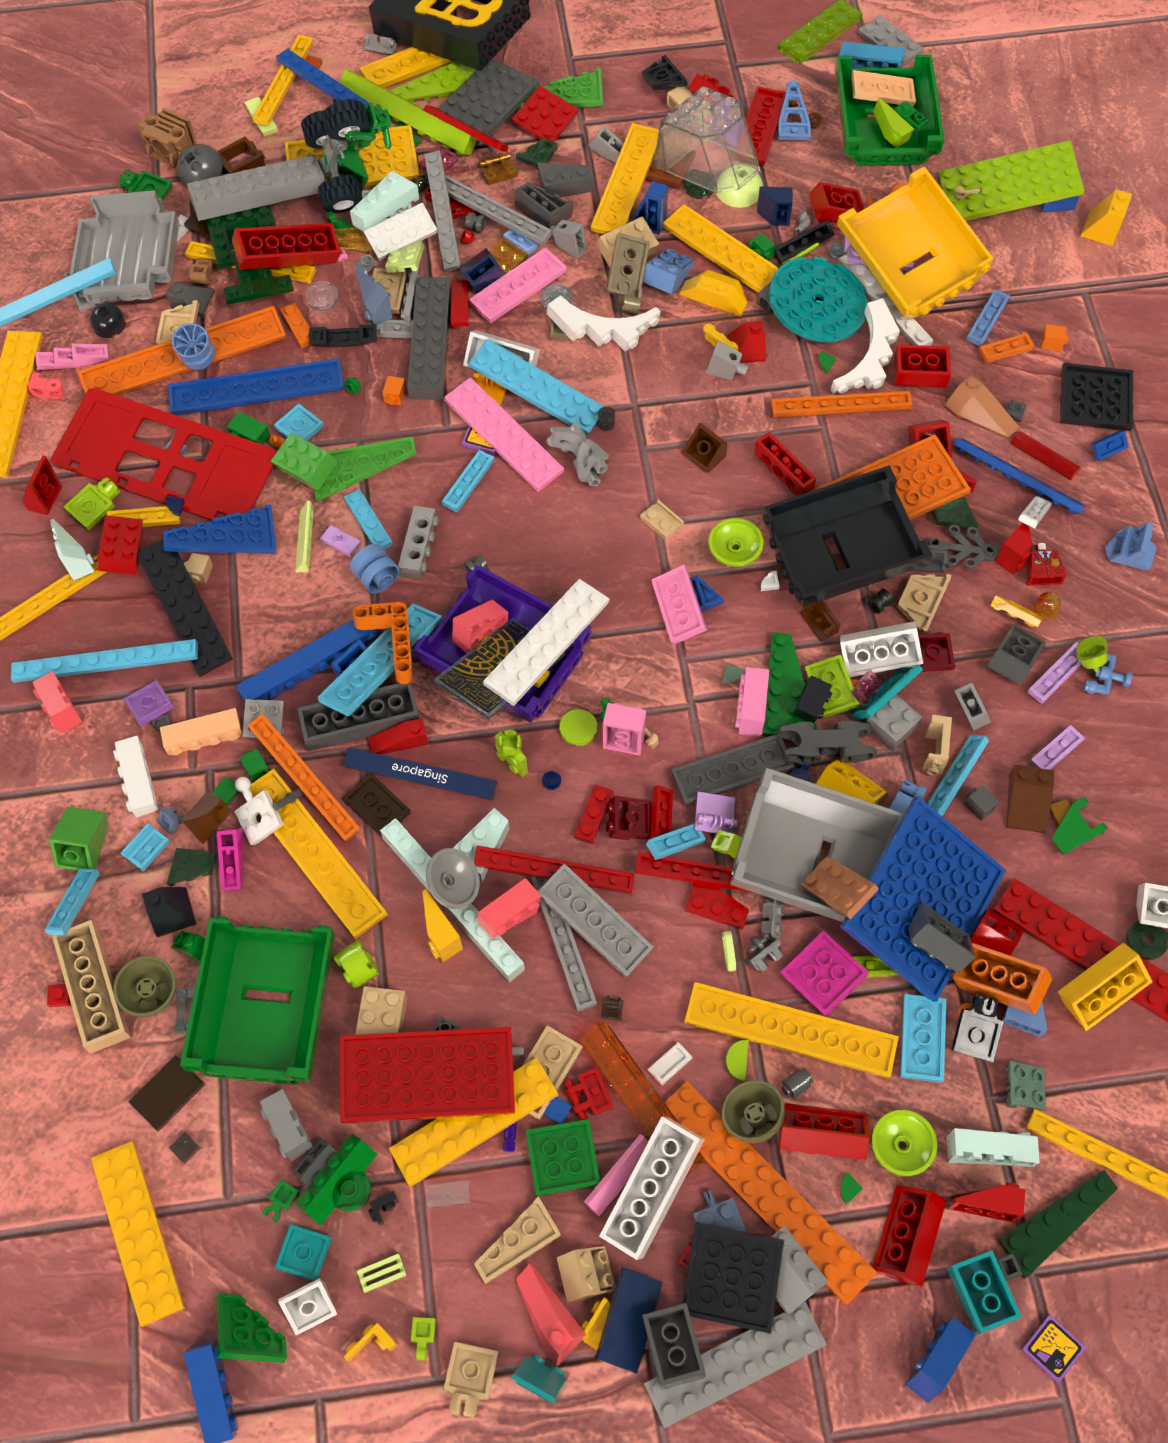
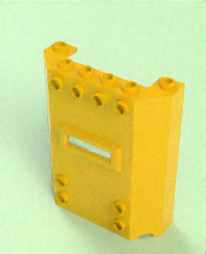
M925 166L910 174L907 185L859 213L852 208L841 214L838 218V227L904 318L924 316L932 308L940 307L949 298L953 299L958 296L961 291L969 290L984 273L991 269L994 260ZM930 252L933 257L907 273L903 274L900 270L926 253Z

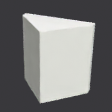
M320 1278L278 1299L295 1335L337 1315L326 1284Z

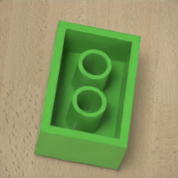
M290 433L271 460L280 471L316 491L320 489L338 463L327 451L293 433Z

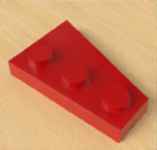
M696 883L693 885L685 908L686 912L743 930L749 913L748 908L720 888Z

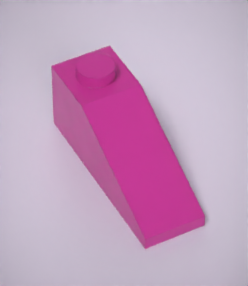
M243 827L223 828L217 831L221 891L241 890L244 861Z

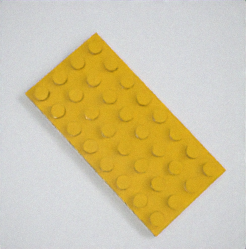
M411 125L389 128L390 149L385 148L383 132L376 133V138L367 147L362 149L359 147V155L363 159L368 175L365 187L378 185L391 171L396 172L409 181L420 179ZM305 140L284 142L287 161L315 155L319 163L324 153L323 148L308 147ZM326 175L325 181L330 179L332 175Z

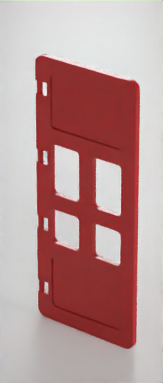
M91 388L86 392L53 453L51 461L59 468L73 471L99 482L107 477L110 479L109 482L113 481L118 488L169 506L179 505L182 511L212 521V519L217 518L218 513L230 515L239 512L241 514L249 512L250 509L254 508L274 467L271 460L277 451L262 444L97 388ZM144 419L177 429L168 449L164 450L134 439ZM191 435L213 442L203 462L180 455V451ZM126 452H132L160 462L151 482L147 483L117 472ZM72 462L80 464L79 467H72ZM173 468H179L196 474V478L186 495L163 488ZM120 479L127 480V484H120ZM169 495L176 498L175 502L167 500Z

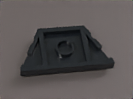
M666 55L662 56L660 63L654 62L650 67L642 71L643 78L653 90L688 85L687 79Z

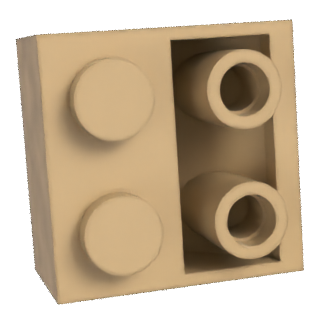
M605 1246L573 1250L556 1257L567 1303L583 1301L615 1291L614 1278Z

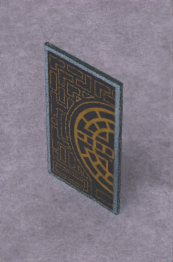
M510 619L436 677L434 683L489 720L508 702L484 686L483 681L531 630L515 619ZM563 652L548 669L562 659L566 653Z

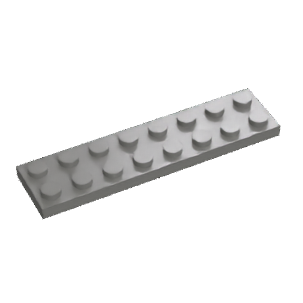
M804 1302L789 1315L784 1312L774 1317L771 1334L750 1329L701 1354L706 1378L661 1390L657 1376L644 1383L663 1428H666L817 1351L827 1344L807 1303Z

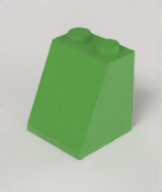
M67 807L49 838L56 868L76 871L80 868H96L108 829L106 812Z

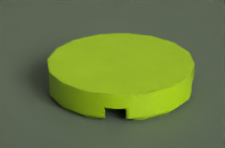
M575 709L567 712L562 717L559 730L561 737L566 743L584 746L594 740L598 724L590 712Z

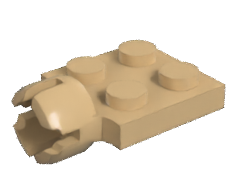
M454 1342L443 1389L450 1392L452 1396L449 1406L451 1414L460 1417L462 1405L465 1404L464 1418H474L479 1401L489 1400L499 1351Z

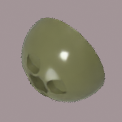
M154 956L138 957L124 965L117 974L113 987L114 998L118 1006L132 1016L151 1017L157 1015L172 1002L176 992V977L172 968L164 960Z
M760 1080L747 1081L736 1086L727 1095L722 1106L724 1126L732 1136L746 1143H761L769 1140L780 1130L785 1117V1105L780 1092L773 1085Z

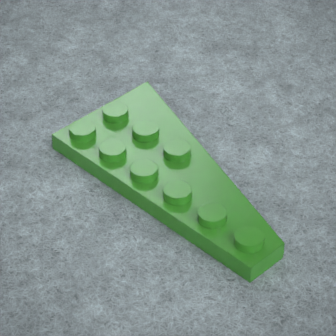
M601 67L595 69V72L588 73L586 71L581 76L565 77L550 82V85L543 86L576 108L603 107ZM529 97L516 110H520Z
M413 436L327 451L338 463L318 491L314 490L316 502L415 456L416 449Z

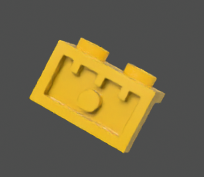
M603 1298L602 1302L597 1300L591 1310L594 1314L590 1322L585 1320L581 1327L586 1334L581 1341L596 1351L598 1350L611 1304L606 1298Z

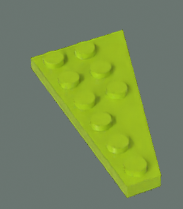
M453 62L389 91L412 103L418 99L430 100V97L438 96V98L449 97L476 69Z

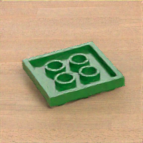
M589 1119L526 1130L536 1197L594 1187L600 1183Z

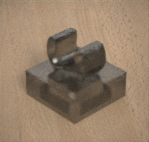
M609 995L603 998L601 1019L621 1021L624 1000H621V997L612 999Z
M186 1132L169 1147L184 1164L201 1149Z

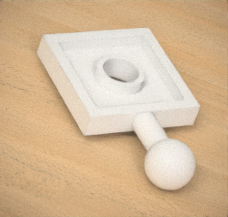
M239 777L235 781V788L243 793L247 803L234 812L243 827L250 845H256L282 827L284 823L278 811L273 808L274 803L268 791H262L253 797L250 791V780L246 777ZM258 813L262 815L260 823L257 822Z

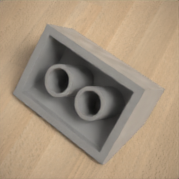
M784 1226L771 1237L785 1240L776 1300L787 1315H789L824 1286L828 1280Z

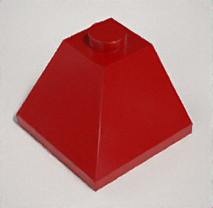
M763 321L745 322L728 334V340L735 342L739 348L738 351L742 353L740 363L766 361Z

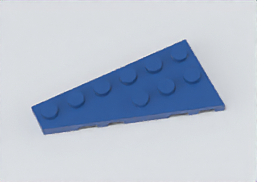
M271 504L266 505L265 508L250 509L249 512L241 514L238 512L215 518L210 522H199L195 526H183L164 531V551L275 554L276 542Z

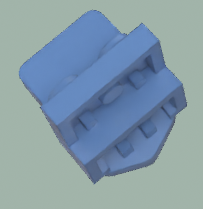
M1147 522L1137 528L1129 525L1117 531L1116 536L1104 546L1109 561L1141 570H1149L1152 567L1156 551V545L1150 541L1154 525Z

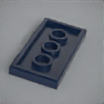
M621 1267L595 1359L632 1373H638L647 1341L642 1315L655 1312L663 1282Z

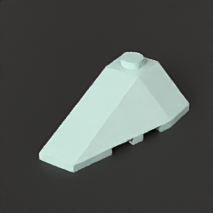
M51 519L50 523L54 533L53 538L55 539L54 543L58 556L72 579L76 580L93 573L92 564H95L91 554H87L70 534L54 519Z

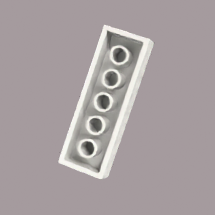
M662 1116L599 1237L636 1260L644 1258L705 1138L671 1118Z

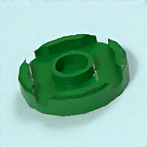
M350 1171L344 1174L337 1181L333 1189L332 1198L334 1206L343 1212H354L361 1209L371 1196V1183L368 1176L362 1171Z

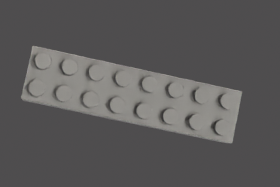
M311 155L187 183L196 216L198 221L317 194L319 193L318 187L325 179L316 156Z

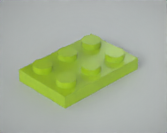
M841 654L805 666L808 678L812 675L832 685L830 689L832 696L829 702H825L823 706L825 709L823 719L860 707L859 701L852 693L854 687Z

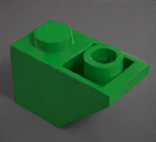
M906 101L894 110L914 130H919L929 122L928 119Z
M181 931L174 938L171 948L200 964L205 939L198 934Z

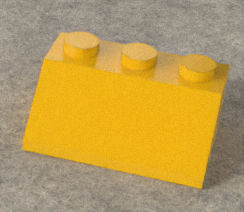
M840 758L829 764L816 782L817 785L876 805L887 793L886 790L848 763L841 762Z

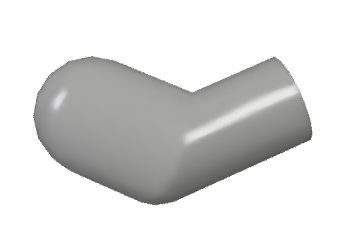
M801 211L798 214L799 225L795 228V232L798 235L810 226L809 215H807L806 211Z

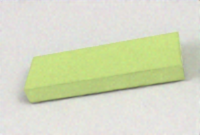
M259 97L245 102V106L252 118L261 103ZM273 119L269 126L256 123L263 137L278 132Z

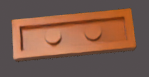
M295 302L280 308L281 315L300 347L304 348L310 345V327Z
M1028 333L980 346L979 352L985 363H990L1031 351L1034 348V344Z

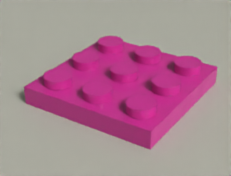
M823 930L780 972V975L826 1017L869 975V972Z

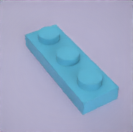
M694 823L647 841L646 845L655 860L702 844L706 838L701 831L695 830Z

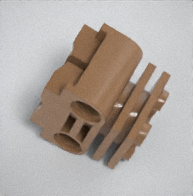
M164 107L162 112L158 113V116H146L138 124V127L142 129V138L147 143L145 148L147 149L148 156L162 160L173 168L177 166L178 158L182 151L197 143L190 119Z

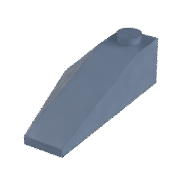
M358 262L355 263L366 320L372 324L379 325L392 319L389 294L379 282H374L372 275L368 276L367 271Z

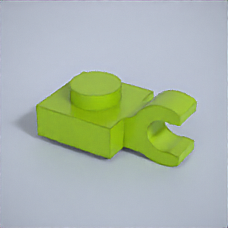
M413 1317L411 1342L417 1343V1360H427V1343H434L436 1318Z

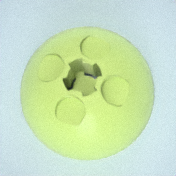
M735 164L727 167L719 175L715 191L717 197L726 205L738 208L748 207L758 202L759 187H763V182L759 173L754 168L745 164Z

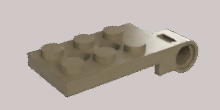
M618 233L616 236L606 292L621 296L620 311L637 315L641 305L643 290L641 287L650 241ZM627 250L633 251L634 258L627 256ZM625 266L631 269L630 275L624 273L623 268Z

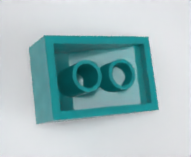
M533 1354L532 1358L526 1356L511 1379L516 1384L555 1406L568 1380L564 1377L566 1372L556 1366H553L552 1369L544 1365L545 1360Z

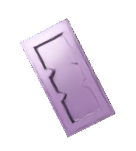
M332 525L329 526L320 538L321 542L350 558L361 545L359 540Z

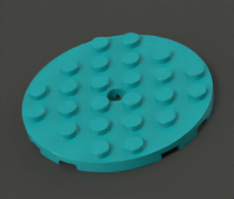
M800 257L786 262L776 271L769 287L770 305L778 320L796 335L816 342H837L854 335L866 319L864 311L867 303H869L865 295L866 290L855 274L839 263L835 265L828 262L826 258L813 257V259ZM816 298H821L822 301H818V300L815 301V299H816Z

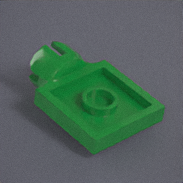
M125 170L123 173L128 176L121 174L119 179L120 187L127 190V193L156 191L158 198H161L162 201L173 187L171 181L144 170L140 174Z

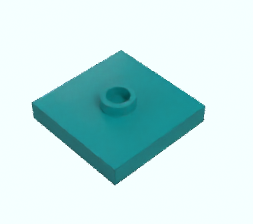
M290 1224L274 1268L312 1281L317 1280L332 1237Z

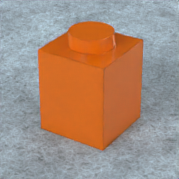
M1046 324L1042 333L1041 349L1062 351L1063 346L1067 345L1069 334H1066L1067 327Z
M387 377L382 391L384 403L401 406L406 392L404 378Z

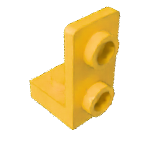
M371 1324L363 1331L364 1337L358 1343L354 1341L345 1350L347 1354L344 1358L350 1362L375 1336L378 1337L375 1342L383 1351L387 1348L392 1352L398 1344L380 1324Z

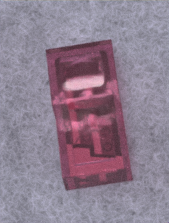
M870 669L856 683L851 693L863 707L869 703L872 695L879 691L882 683Z

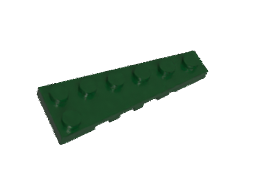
M1105 1170L998 1239L1007 1255L1014 1254L1023 1274L1021 1275L1023 1279L1030 1276L1118 1189Z

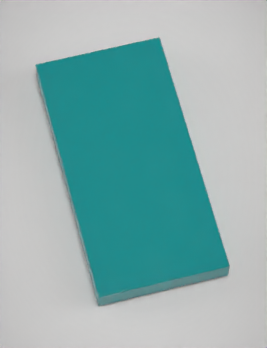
M917 664L899 669L863 701L860 707H857L850 713L851 719L854 721L872 717L923 670L922 667Z

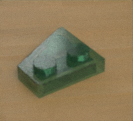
M543 138L536 144L527 147V151L524 153L518 152L516 160L538 167L537 163H548L558 149V143Z
M965 497L931 510L937 525H958L964 529L978 527Z
M176 848L167 881L168 886L172 887L178 882L185 880L188 882L195 880L197 877L211 875L217 855L212 852Z

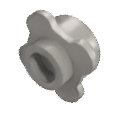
M364 255L358 261L367 272L378 265L371 255Z

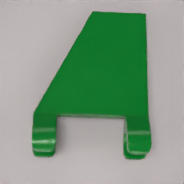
M1085 797L1080 798L1071 805L1051 838L1062 855L1104 834L1108 829L1105 823H1101L1091 829L1078 811L1084 809L1089 803Z

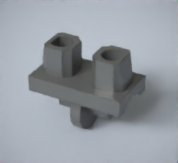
M753 936L750 939L752 945L748 950L750 953L755 950L757 951L744 960L747 966H752L758 973H762L769 967L764 960L766 955H769L773 962L784 956L779 947L782 943L779 939H771L767 942L764 936L760 939Z

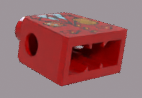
M1045 543L1036 544V551H1032L1027 561V586L1062 585L1067 573L1058 551L1047 550Z

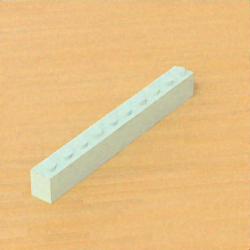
M395 818L380 830L382 838L429 891L426 883V867L431 857ZM472 904L460 909H451L441 905L509 983L525 970L524 962L501 936L498 935L492 939L477 922L478 910Z

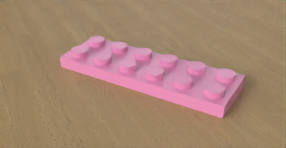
M544 248L471 297L469 304L491 324L567 272V266L547 248Z

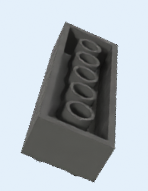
M411 682L377 688L349 717L321 703L297 708L308 751L373 736L402 722L420 718Z

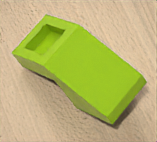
M718 830L711 848L714 851L731 855L735 859L741 837Z

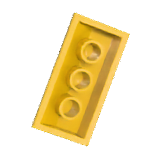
M1122 943L1057 992L1067 1009L1083 1029L1088 1031L1151 984L1152 980L1139 954L1125 943Z

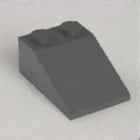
M1012 624L987 666L992 668L993 671L1006 676L1012 682L1021 685L1046 642L1019 626Z

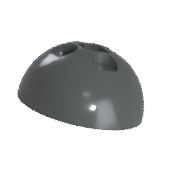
M193 144L182 151L177 162L178 176L186 188H188L187 183L220 176L223 167L220 153L206 144Z

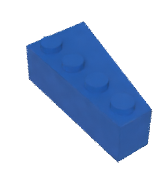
M217 1338L191 1345L184 1352L204 1443H222L232 1440L239 1429L237 1418L232 1413L233 1400L231 1393L228 1391L227 1375L223 1360L218 1358Z

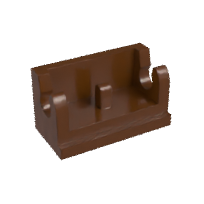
M824 601L805 606V609L801 611V616L820 642L838 633L840 623Z

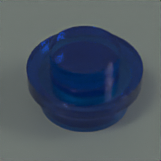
M549 771L543 775L542 784L548 790H555L561 785V776L555 771Z

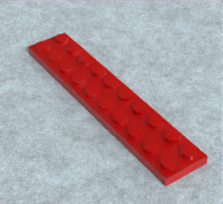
M1013 878L993 909V912L1017 925L1025 933L1084 970L1090 968L1121 945ZM1140 957L1152 983L1133 996L1131 1000L1168 1022V974Z

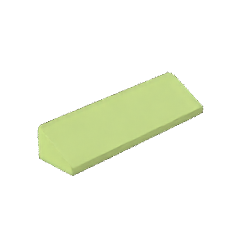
M307 501L300 510L296 572H308L310 567L314 514L310 501Z

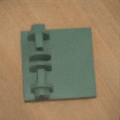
M1009 1061L1006 1068V1084L1010 1085L1006 1087V1090L1010 1091L1007 1092L1006 1100L1009 1103V1107L1017 1108L1019 1105L1046 1111L1044 1068Z

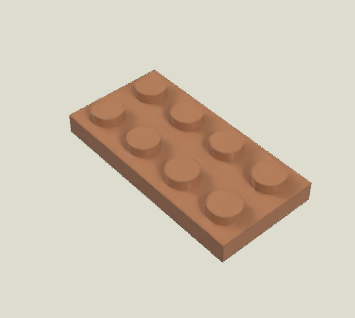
M828 856L800 884L806 892L849 919L879 890L873 882Z

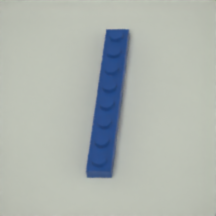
M286 49L276 56L277 62L337 102L358 100L368 106V101L291 50Z
M962 437L956 439L954 445L958 446L957 450L965 454L968 452L973 455V459L979 462H987L988 467L996 471L999 469L1004 472V476L1010 479H1018L1020 481L1019 484L1026 488L1030 486L1036 489L1035 493L1040 496H1049L1052 498L1051 501L1053 503L1067 506V510L1073 514H1077V512L1080 514L1084 511L1086 505L966 439Z

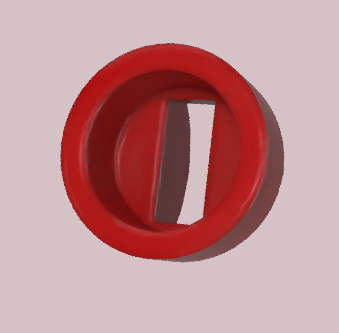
M465 229L461 236V242L470 244L474 241V234L470 230Z

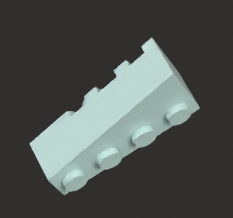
M954 1128L946 1137L947 1163L1035 1167L1040 1163L1038 1137L1031 1136L1030 1133L1009 1134V1132L1003 1131L988 1132Z

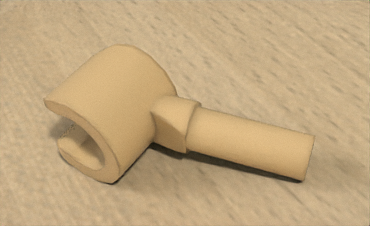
M958 186L955 189L957 192L955 195L959 200L964 199L966 195L980 192L979 189L964 190L962 186Z
M645 728V734L648 737L646 743L649 747L655 748L659 743L658 736Z

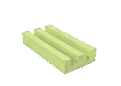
M399 1253L357 1271L364 1293L407 1276ZM395 1261H397L398 1263L384 1270L376 1272L372 1275L364 1277V1274L371 1272L375 1269H378L380 1267H383L387 1264H390ZM400 1269V1273L367 1286L366 1282Z

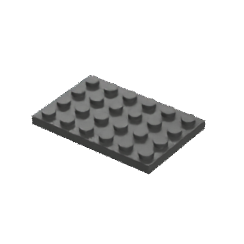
M492 59L481 71L476 70L438 109L491 136L539 86V80Z

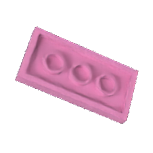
M685 565L651 579L670 641L673 645L707 631Z

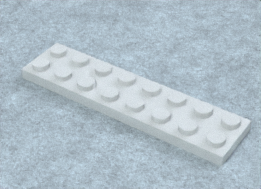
M579 579L483 681V685L514 706L609 603V598Z

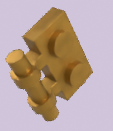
M500 153L496 157H486L484 160L479 161L480 168L487 167L482 169L488 185L518 177V171L513 160L506 162V160L511 159L510 153Z

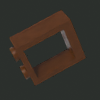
M246 136L218 151L222 157L223 167L221 172L224 175L265 166L263 152L261 150L258 151L254 142L249 141ZM246 151H249L253 156L235 167H232L228 162Z

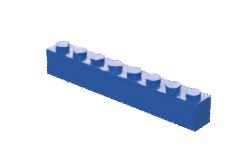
M351 620L236 685L237 691L244 703L245 699H276L281 693L293 689L300 682L309 680L314 674L328 669L331 663L358 639L364 645L373 643L380 636L379 629L358 630L354 626V620Z

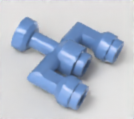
M1107 654V666L1099 667L1098 672L1094 674V677H1097V680L1104 681V684L1100 685L1094 680H1086L1084 691L1091 694L1096 692L1109 696L1112 680L1122 682V686L1128 688L1133 673L1126 672L1122 675L1112 672L1115 668L1117 656Z

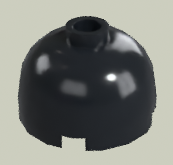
M110 303L96 306L90 316L92 329L96 335L102 338H112V335L116 333L119 335L126 326V320L122 311Z

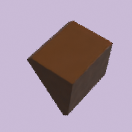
M699 423L682 453L706 472H710L726 457L727 442L705 425Z

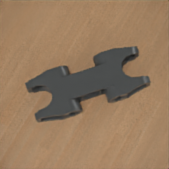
M841 721L834 725V730H815L814 723L797 722L782 726L778 730L779 737L792 740L797 746L784 751L782 757L787 762L814 764L821 760V755H840L841 762L857 763L875 758L877 755L876 748L864 745L858 739L869 735L870 731H872L871 725L867 723Z

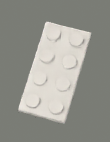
M423 203L364 231L379 261L389 257L392 251L403 249L438 233Z

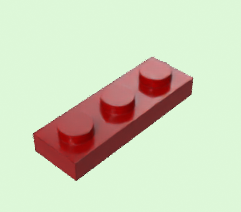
M594 785L574 834L575 839L593 845L606 813V804L611 800L613 790Z
M660 785L653 787L650 839L671 832L673 790Z

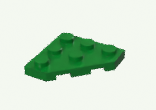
M218 1293L216 1297L218 1358L285 1363L287 1359L286 1337L280 1332L276 1333L269 1327V1321L257 1310L253 1312L246 1305L247 1301L241 1295Z

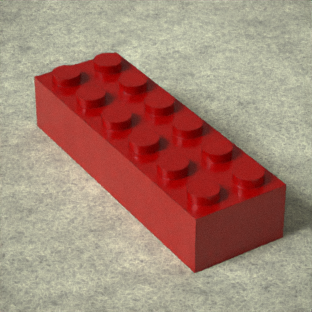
M332 223L236 228L232 237L240 270L337 263L341 254Z

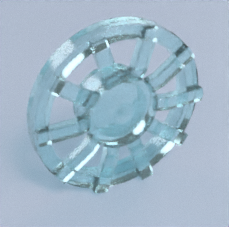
M553 284L543 290L541 302L547 309V302H552L559 296H562L564 299H569L568 302L571 304V290L563 284Z

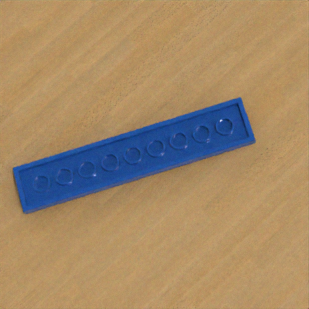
M340 358L168 384L170 412L177 416L344 390Z

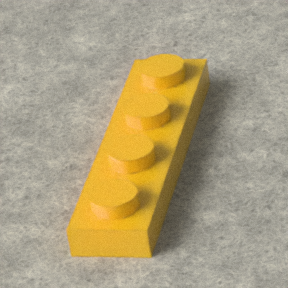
M179 505L107 511L109 516L143 519V527L180 524Z

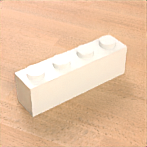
M134 736L115 742L116 750H113L116 761L120 763V766L117 768L120 777L124 779L122 789L124 794L128 796L126 801L128 811H132L135 817L159 811L143 744L139 737Z

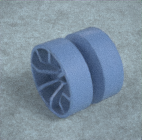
M188 323L180 326L174 332L172 346L186 367L200 370L213 362L216 353L215 347L202 326Z
M371 544L364 547L353 557L350 563V570L361 580V583L368 592L372 594L380 593L390 587L400 572L399 567L379 544Z

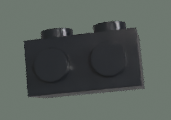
M811 675L804 686L793 714L812 723L817 719H821L825 712L823 708L824 703H828L832 696V692H830L832 685Z

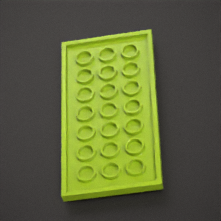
M1071 140L939 171L943 192L965 221L1084 194ZM958 186H962L964 190L979 189L980 191L979 193L966 195L962 200H959L955 195L957 193L955 189Z

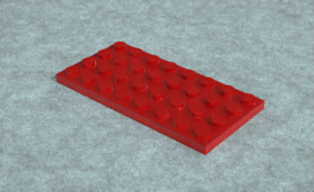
M511 1027L340 1036L341 1124L515 1114Z

